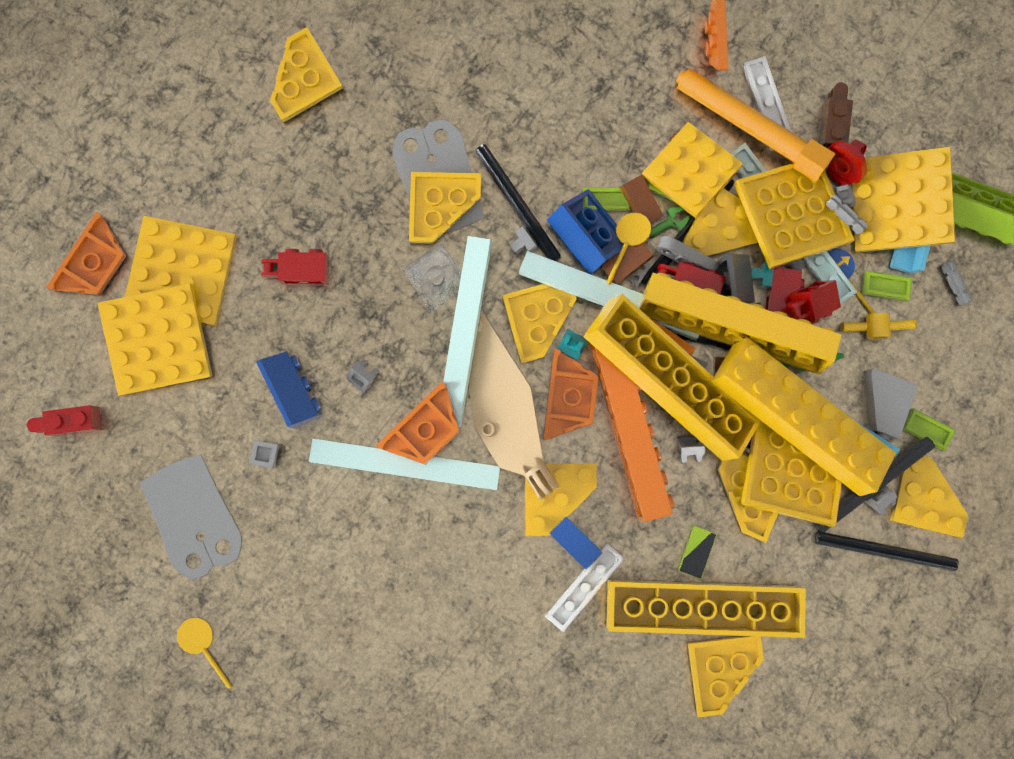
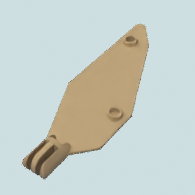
M481 310L480 325L477 330L468 384L475 429L499 468L524 475L539 500L545 498V494L549 495L553 492V489L556 490L560 486L544 463L532 388Z

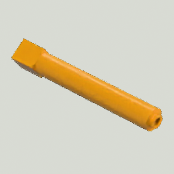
M691 68L687 71L683 70L676 80L678 83L677 89L794 162L792 168L814 182L818 181L835 156L834 152L815 140L811 139L809 142L803 140Z

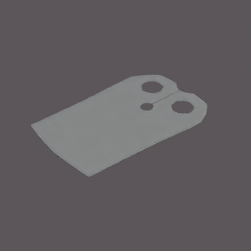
M445 119L429 122L423 129L409 128L398 133L395 139L392 155L409 201L411 172L471 173L462 134L453 124ZM439 129H443L448 133V140L442 144L434 140V133ZM410 138L415 139L418 143V149L413 153L406 152L403 147L404 142ZM430 154H433L436 157V160L433 163H430L427 160V157ZM478 201L445 233L463 228L483 219L484 215L480 202Z
M201 454L170 464L140 482L170 562L176 571L193 580L207 575L213 565L224 567L238 558L241 549L240 531L229 513ZM203 532L205 534L203 541L197 540V533ZM222 539L229 541L231 544V550L225 555H221L216 551V544ZM193 553L201 558V564L196 569H191L186 564V558Z

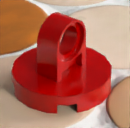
M855 139L850 144L836 141L827 147V149L835 153L827 167L830 171L828 173L830 178L842 185L848 184V186L851 183L857 184L864 178L867 173V162L863 156L867 149L866 144Z

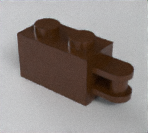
M839 82L830 91L829 99L822 106L818 143L826 148L836 141L849 143L853 100L847 99L848 86L843 82Z

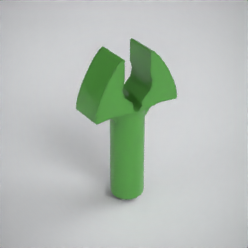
M682 207L668 208L666 210L668 218L652 227L649 237L653 238L671 227L676 228L679 233L687 224L689 216L682 221H674L675 215L683 212L684 209Z

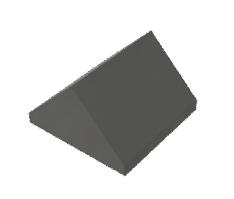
M727 253L717 261L719 263L717 272L725 277L720 295L726 297L734 296L747 304L755 302L750 256Z

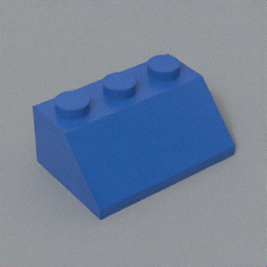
M589 189L561 204L547 219L589 274L600 269L602 265L618 254L624 245L617 237V224ZM586 196L588 197V206H596V210L590 207L583 208V199Z
M286 351L256 361L287 427L298 429L322 417L319 412L322 410L318 399L316 397L312 398L309 389L312 388L306 376L302 377L298 370L301 368V364L296 355L292 356Z

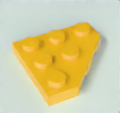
M307 27L287 38L284 56L280 62L276 77L275 89L270 98V102L283 123L343 89L342 84Z
M411 172L409 243L433 244L481 199V173Z
M723 188L695 219L682 243L706 256L755 244L758 241L740 198Z
M546 284L502 295L521 364L544 358L577 300L575 295Z
M742 454L737 459L721 460L717 470L742 533L766 543L778 513L741 504L749 457Z
M922 457L900 474L896 492L898 498L895 499L897 504L893 506L890 521L963 538L968 518L967 512L932 457Z
M597 463L546 464L560 487L556 490L553 489V492L549 495L545 494V498L539 500L525 477L526 536H550L549 533L597 488Z
M739 636L688 643L697 716L707 717L724 714L729 703L736 694H739L754 670L764 661L761 636Z

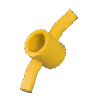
M872 313L866 315V322H842L840 329L842 332L866 331L867 339L891 338V330L917 329V320L890 321V313Z

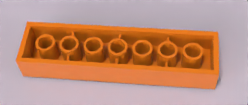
M589 342L638 519L642 522H648L673 515L674 501L672 495L666 492L665 485H668L665 471H660L658 462L661 461V455L658 447L654 448L651 438H654L655 435L651 423L647 424L645 418L648 410L645 401H641L638 392L641 391V388Z

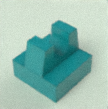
M767 262L763 263L760 268H751L752 281L758 282L757 289H769L772 286L774 268L769 270Z
M567 329L557 349L577 361L588 340Z

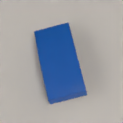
M567 517L549 533L586 570L603 553Z

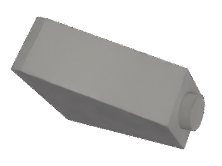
M874 368L866 370L864 376L869 430L888 442L891 439H900L918 385Z

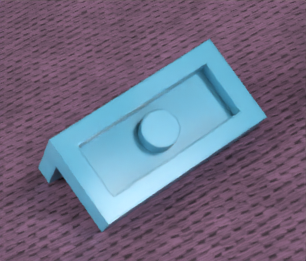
M930 246L894 249L889 268L908 274L924 271Z

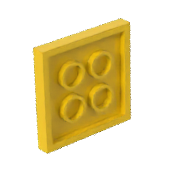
M687 122L643 171L642 176L693 217L697 218L743 167V163L691 123Z

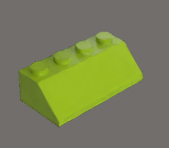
M952 172L955 225L961 228L973 229L983 236L995 237L1005 244H1014V194Z

